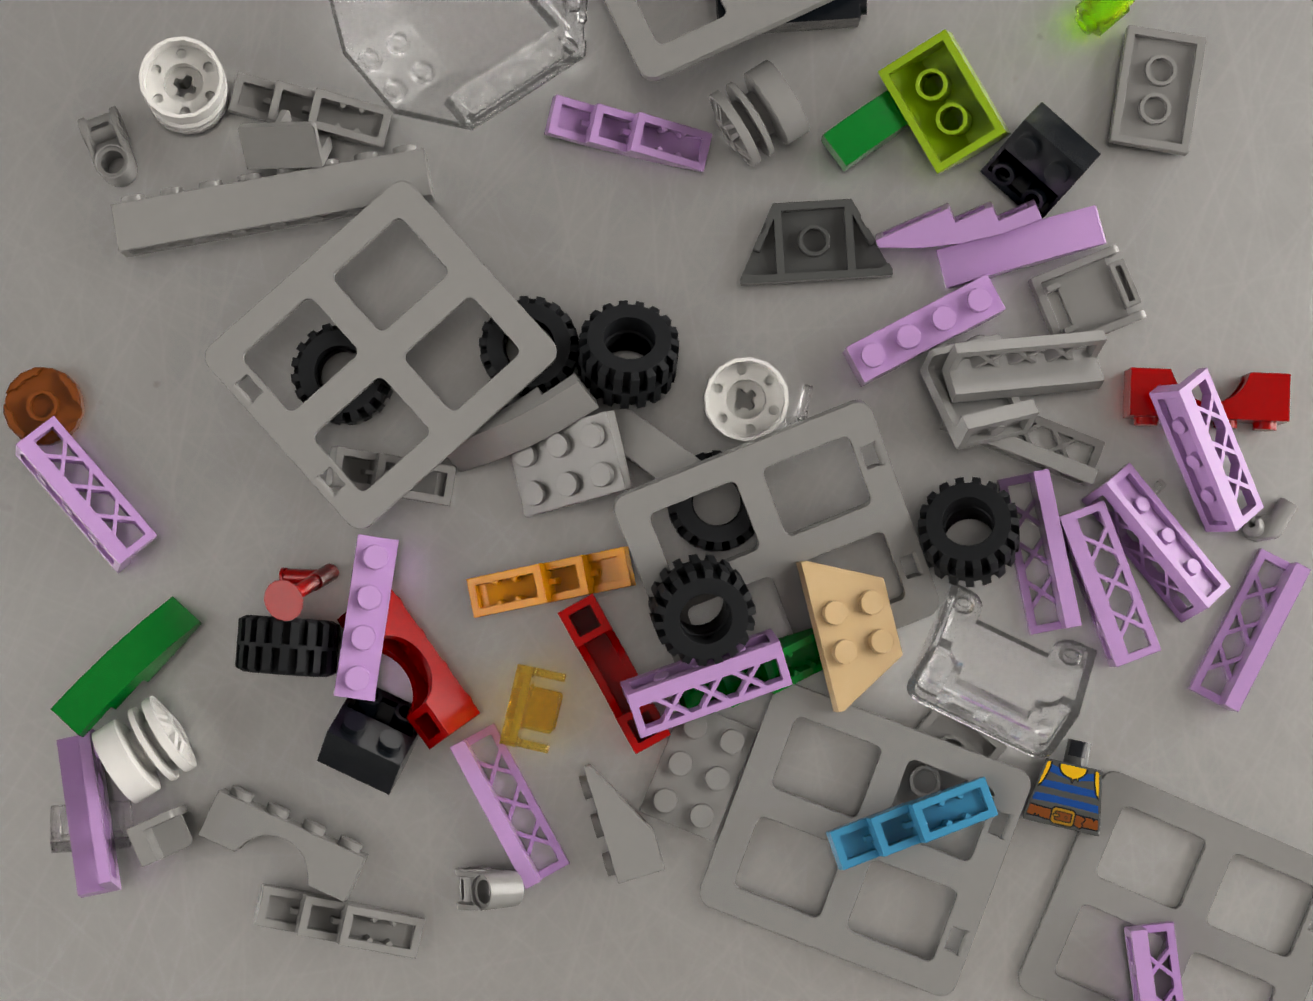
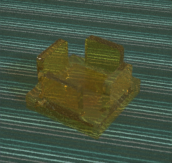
M519 663L499 743L549 753L551 744L522 737L523 728L550 734L555 730L563 694L558 691L536 687L534 679L535 676L566 682L567 674Z

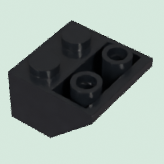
M1041 102L980 172L1018 206L1034 199L1043 219L1101 153Z
M378 687L376 689L375 701L347 698L326 733L317 761L389 795L419 737V734L406 718L412 703Z

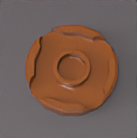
M35 367L20 373L10 383L6 392L7 396L5 398L3 414L9 428L20 439L25 438L53 416L72 435L79 428L84 416V398L78 384L69 375L53 368ZM51 430L35 443L38 446H53L63 441Z

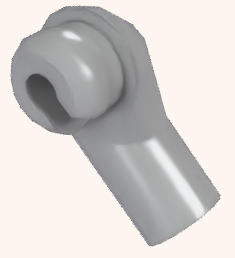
M1280 498L1270 515L1254 516L1242 526L1244 536L1255 542L1280 537L1297 510V506L1284 498Z

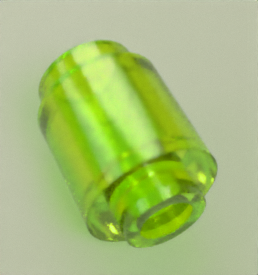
M1082 0L1075 6L1077 15L1074 18L1084 33L1087 35L1093 33L1101 36L1130 12L1129 7L1135 0Z

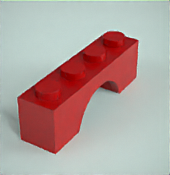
M1131 367L1124 371L1123 418L1134 419L1135 426H1158V420L1160 419L1149 393L1160 385L1178 384L1172 370ZM1250 372L1242 376L1234 392L1221 401L1232 430L1237 429V423L1252 424V430L1277 431V425L1289 422L1291 374ZM1195 399L1197 405L1201 406V401Z
M391 589L382 654L396 661L407 674L412 686L413 701L406 718L430 750L479 715L480 712L469 694L464 691L454 677L447 663L442 660L431 645L424 631L416 624L406 610L401 599ZM346 612L337 619L343 629Z
M592 593L558 612L560 619L594 676L635 754L670 736L669 729L640 738L630 706L620 684L621 681L638 676V673L595 595ZM654 702L639 707L644 724L661 718Z

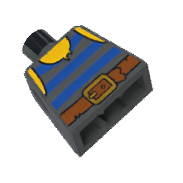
M1068 739L1063 762L1046 758L1024 811L1023 819L1099 836L1103 771L1087 767L1092 744Z

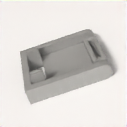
M1117 244L1033 277L1028 281L1050 335L1104 330V333L1107 334L1147 317L1144 310L1136 311L1131 315H1128L1126 311L1127 308L1141 303V299L1124 259L1108 265L1105 261V258L1112 257L1120 252ZM1055 291L1058 292L1071 323V326L1062 330L1059 328L1046 296Z

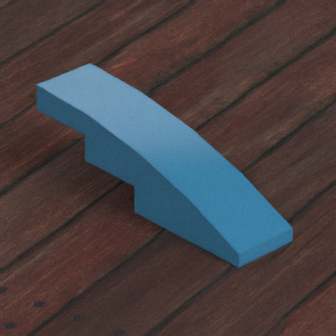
M979 777L826 831V835L838 869L846 870L879 856L885 857L916 844L938 839L997 816L998 812L985 777Z

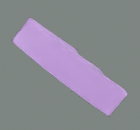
M555 95L552 98L544 135L584 146L698 172L704 171L712 133L638 112L633 114L603 104L591 105L561 95Z
M1034 199L997 215L991 201L955 217L949 203H946L876 234V243L879 248H926L961 244L1003 234L1039 221L1042 217Z
M1093 205L1044 218L1003 234L955 244L936 250L946 288L951 289L970 283L988 274L989 278L1024 267H1033L1107 244L1097 207Z

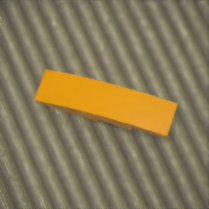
M628 546L466 579L474 618L636 585Z

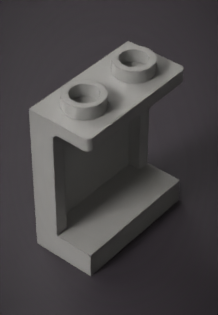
M995 334L985 337L984 335H976L965 342L997 340L1002 338L1000 334ZM941 343L934 346L928 352L920 373L957 450L1028 433L1039 414L1033 399L1021 402L1019 397L952 403L942 367L954 344Z

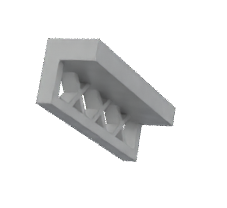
M1104 330L954 343L942 367V372L952 403L1100 389L1105 380L1097 356L1107 339Z
M1037 416L1033 422L1035 425L1031 426L1028 432L1040 427L1050 430L1057 446L1045 449L1032 444L1028 433L980 444L1042 470L1049 469L1052 474L1088 487L1093 485L1099 471V469H1096V465L1105 442ZM942 422L940 430L948 432L944 422ZM1059 434L1071 440L1062 443ZM1077 441L1093 447L1087 465L1069 458L1064 447Z

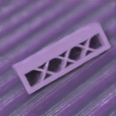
M1200 368L1180 384L1157 386L1149 395L1205 531H1238L1264 506L1208 368ZM1197 385H1199L1202 392L1201 406L1197 405L1191 391ZM1210 420L1214 422L1217 429L1215 442L1211 440L1208 432ZM1225 455L1228 456L1231 463L1229 477L1226 476L1223 469ZM1239 489L1242 490L1247 506L1240 510L1237 503Z
M55 416L16 443L15 455L117 573H120L130 565L131 558L157 538V534ZM53 430L63 441L62 455L44 453L35 442ZM67 447L75 456H66ZM53 462H61L60 471ZM65 463L83 465L89 471L88 485L70 483L64 476ZM93 477L101 486L92 485ZM78 491L87 492L86 501ZM91 493L109 494L115 501L114 515L96 513L90 506ZM119 507L127 516L118 515ZM104 521L113 522L112 531ZM117 522L135 524L144 536L126 548L116 536Z
M1130 463L1122 467L1104 484L1082 499L1086 506L1101 502L1098 498L1103 495L1114 508V512L1109 510L1108 512L1124 553L1181 623L1208 609L1231 587ZM1098 511L1092 513L1103 526ZM1127 530L1133 531L1139 539V543L1130 538ZM1152 560L1159 563L1164 569V574L1156 570L1152 565ZM1177 591L1183 593L1192 606L1187 608L1177 595Z
M1049 469L997 480L999 492L1005 490L1008 494V486L1029 482L1032 500L1025 511L1016 506L1017 513L1021 515L1019 518V528L1024 520L1027 519L1039 527L1041 537L1033 549L1020 542L1019 552H1015L1014 565L1029 635L1081 626L1080 613ZM1033 507L1035 508L1037 519L1029 514ZM1041 546H1043L1045 558L1037 553ZM1021 549L1029 554L1025 561H1023ZM1033 558L1045 564L1048 569L1049 576L1041 588L1027 580L1025 570ZM1050 584L1053 596L1045 592ZM1029 588L1037 592L1033 600H1031ZM1042 596L1055 604L1058 621L1037 625L1034 608Z
M1103 500L1060 516L1067 556L1109 667H1119L1161 651L1105 501ZM1098 511L1103 529L1096 541L1083 535L1077 519ZM1106 535L1111 547L1103 544ZM1087 543L1095 546L1092 554H1090ZM1100 549L1113 554L1116 558L1118 565L1112 578L1097 572L1094 562ZM1120 573L1122 574V577L1126 585L1117 581L1120 576ZM1101 580L1109 583L1106 592L1103 588ZM1115 586L1129 592L1132 603L1126 616L1113 611L1108 601ZM1135 611L1140 622L1131 619ZM1115 617L1123 620L1120 630ZM1129 624L1144 631L1149 646L1128 653L1123 636Z
M1262 548L1259 549L1188 689L1229 711L1239 712L1311 569L1298 562L1289 563ZM1264 561L1283 570L1275 586L1262 589L1258 572ZM1252 584H1254L1256 592L1248 594ZM1272 592L1267 602L1264 594ZM1258 596L1263 612L1257 621L1244 624L1240 607L1244 600ZM1236 618L1238 627L1230 629L1234 619ZM1254 627L1249 637L1246 629ZM1240 631L1245 647L1241 655L1226 659L1222 643L1226 635ZM1218 653L1220 662L1212 664L1216 654ZM1236 662L1231 672L1228 664ZM1222 666L1227 682L1221 694L1218 695L1204 688L1201 684L1209 670Z
M768 629L749 636L750 639L745 646L741 643L736 646L738 650L736 655L731 657L729 653H726L722 656L724 662L715 664L713 659H707V666H698L694 658H692L690 664L680 660L621 681L620 684L630 706L640 738L793 685L780 641L774 632ZM773 659L776 660L780 673L779 677L765 682L754 677L760 664ZM732 674L743 679L734 693L725 695L716 690L723 677ZM695 688L704 692L697 706L686 708L678 704L683 692ZM652 702H658L667 706L660 719L644 724L639 707Z
M495 723L450 747L512 865L521 876L525 889L532 887L544 877L570 864ZM490 734L498 747L494 764L478 760L471 747L472 744ZM501 756H503L509 769L499 766ZM483 767L493 769L490 776V780L488 779ZM497 771L513 775L516 780L517 787L513 799L496 794L493 783ZM520 790L528 804L517 801ZM501 802L511 804L509 814H507ZM516 806L532 810L536 818L532 834L515 829L512 817ZM539 825L547 839L536 836ZM520 837L530 839L528 849L525 848ZM535 841L550 845L558 859L539 871L530 857Z
M93 728L84 737L77 735L57 740L77 893L81 898L122 890L105 770L92 742V733L95 731Z
M1166 921L1124 927L1133 1001H1170L1172 998L1174 1001H1184L1174 922ZM1165 932L1166 948L1156 960L1150 954L1148 933ZM1167 957L1169 962V969L1162 965L1163 962L1167 959ZM1159 968L1171 977L1172 987L1162 1000L1156 996L1153 977Z

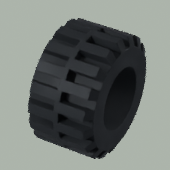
M519 296L520 300H517V302L551 336L557 348V357L552 365L517 395L523 397L536 387H539L543 393L547 392L574 374V369L578 366L579 338L572 319L561 310L559 305L554 302L551 304L545 298L536 296V299H530L528 296ZM490 318L488 322H484L482 327L483 334L482 338H479V348L482 364L492 379L510 363L506 350L509 337Z
M625 300L619 301L617 306H613L611 303L603 305L602 312L595 310L590 314V320L584 321L581 333L579 334L577 370L578 376H581V382L587 389L590 388V393L596 400L602 397L604 398L603 404L612 407L613 403L620 404V409H629V405H636L638 409L646 407V401H650L653 404L660 400L661 393L666 395L669 392L671 383H674L676 377L679 340L676 327L671 326L672 320L667 315L660 316V309L654 306L648 309L644 307L643 302L636 301L635 305L628 304V301ZM628 350L643 355V357L625 359L613 353Z
M328 323L322 325V330L318 332L311 331L307 335L309 339L304 344L300 342L296 348L299 353L297 358H292L291 366L294 367V374H291V381L296 387L295 393L298 399L303 403L323 386L321 379L322 370L325 363L333 355L340 352H353L357 354L356 347L336 325L332 326ZM383 379L376 380L335 416L330 423L355 425L357 421L364 420L366 422L373 418L372 414L376 411L380 412L385 407L383 404L385 400L391 398L393 393L391 386Z
M712 450L710 453L703 452L695 456L702 461L722 452L721 450ZM730 482V483H732V484L736 487V489H737V491H738V493H739V490H738L737 485H736L735 483H733V482ZM741 495L740 508L737 515L730 522L722 525H711L701 520L694 510L693 497L667 507L670 521L680 537L684 538L690 545L704 549V551H728L741 546L755 534Z
M964 477L955 478V485L949 486L947 482L939 485L940 493L937 494L932 491L927 496L928 505L922 504L920 519L918 520L920 546L928 567L934 566V573L940 579L948 575L949 584L956 586L959 580L965 581L966 587H975L974 581L981 580L984 586L991 583L992 575L995 574L998 578L1002 577L1006 573L1005 565L1012 567L1015 562V552H1019L1020 546L1019 518L1015 503H1010V495L1005 490L997 493V484L991 481L986 486L982 485L981 478L972 477L971 483H964ZM965 519L982 521L992 529V533L986 540L970 546L957 544L946 535L952 525Z
M697 554L688 555L689 562L682 563L679 558L672 562L675 567L673 570L669 571L664 568L659 573L662 582L654 581L651 587L654 597H649L648 606L651 611L649 614L661 644H665L667 651L673 657L678 654L681 661L690 664L692 658H694L698 666H707V659H713L714 663L718 664L724 662L722 656L726 653H729L731 657L738 653L736 646L739 643L745 646L750 638L746 630H754L755 621L752 615L756 614L755 604L742 576L736 569H732L729 562L722 559L718 563L715 556L708 554L705 555L704 560H700ZM702 594H713L723 598V605L719 614L710 622L702 625H691L680 620L683 607L692 598Z
M245 615L239 618L235 667L244 672L329 677L336 674L340 625L329 620L295 618L290 621H282L273 616Z

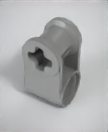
M116 106L109 108V113L90 120L85 118L78 119L80 133L90 152L97 172L112 186L125 187L131 184L137 176L138 168L128 141L125 124ZM116 158L124 159V165L120 171L112 174L108 173V166L112 160Z
M487 866L455 869V875L460 880V901L456 903L457 910L482 911L514 907L522 902L524 884L521 876L514 870L491 869V867Z

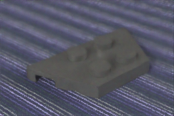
M852 199L773 203L743 271L740 285L885 278L893 276V269L883 257L876 245L874 236L862 221L861 214Z

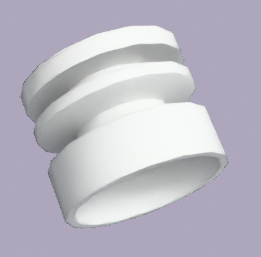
M181 36L161 41L154 45L145 55L138 74L140 90L151 112L160 124L170 131L189 135L202 133L219 122L226 113L230 95L223 67L211 48L200 40ZM192 85L195 93H186L182 97L179 90L181 88L187 90Z
M753 357L735 358L718 367L708 379L703 394L704 412L711 425L723 436L738 441H752L774 432L782 423L789 405L788 387L780 372L768 362ZM739 389L744 393L751 390L755 395L751 399L752 409L748 410L746 407L738 409L734 403L738 400V396L735 393Z
M150 696L141 702L143 712L137 707H132L128 710L131 730L119 719H113L92 733L94 748L106 771L122 793L135 804L161 789L160 779L156 770H159L165 777L173 781L180 777L178 767L184 772H188L197 766L196 758L182 726L174 715L154 696Z

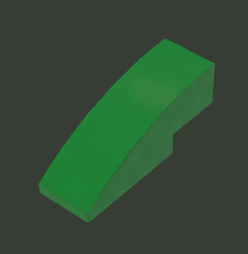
M887 90L824 133L821 142L845 172L872 151H877L903 132L909 125Z

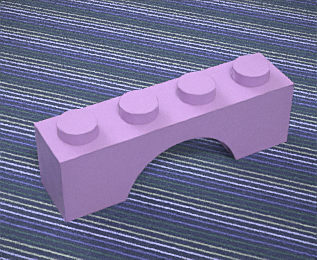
M988 274L847 346L843 351V355L860 387L897 369L934 346L966 333L999 316L1006 308Z
M361 534L357 536L347 611L333 692L334 696L375 701L399 540Z

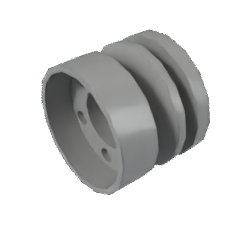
M768 60L763 61L744 73L748 93L744 94L735 83L730 82L726 84V91L731 103L718 90L709 95V101L715 113V120L720 131L732 149L737 151L751 167L761 162V157L755 144L765 155L771 156L774 154L775 150L770 137L772 133L784 144L788 145L810 130L808 120L795 94L778 69Z

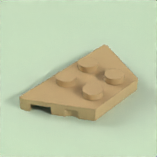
M809 561L796 562L833 711L842 712L903 655L883 577Z

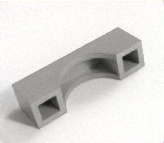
M232 786L231 790L225 788L218 791L200 829L199 836L234 852L258 836L271 835L284 838L295 845L303 855L308 870V886L343 902L350 897L369 855L361 851L363 845L360 842L341 835L339 840L324 834L327 828L309 819H304L303 824L288 817L290 814L288 809L268 802L267 807L252 801L254 794L240 787Z

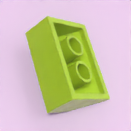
M946 29L878 71L937 174L982 153L1011 135L953 34Z

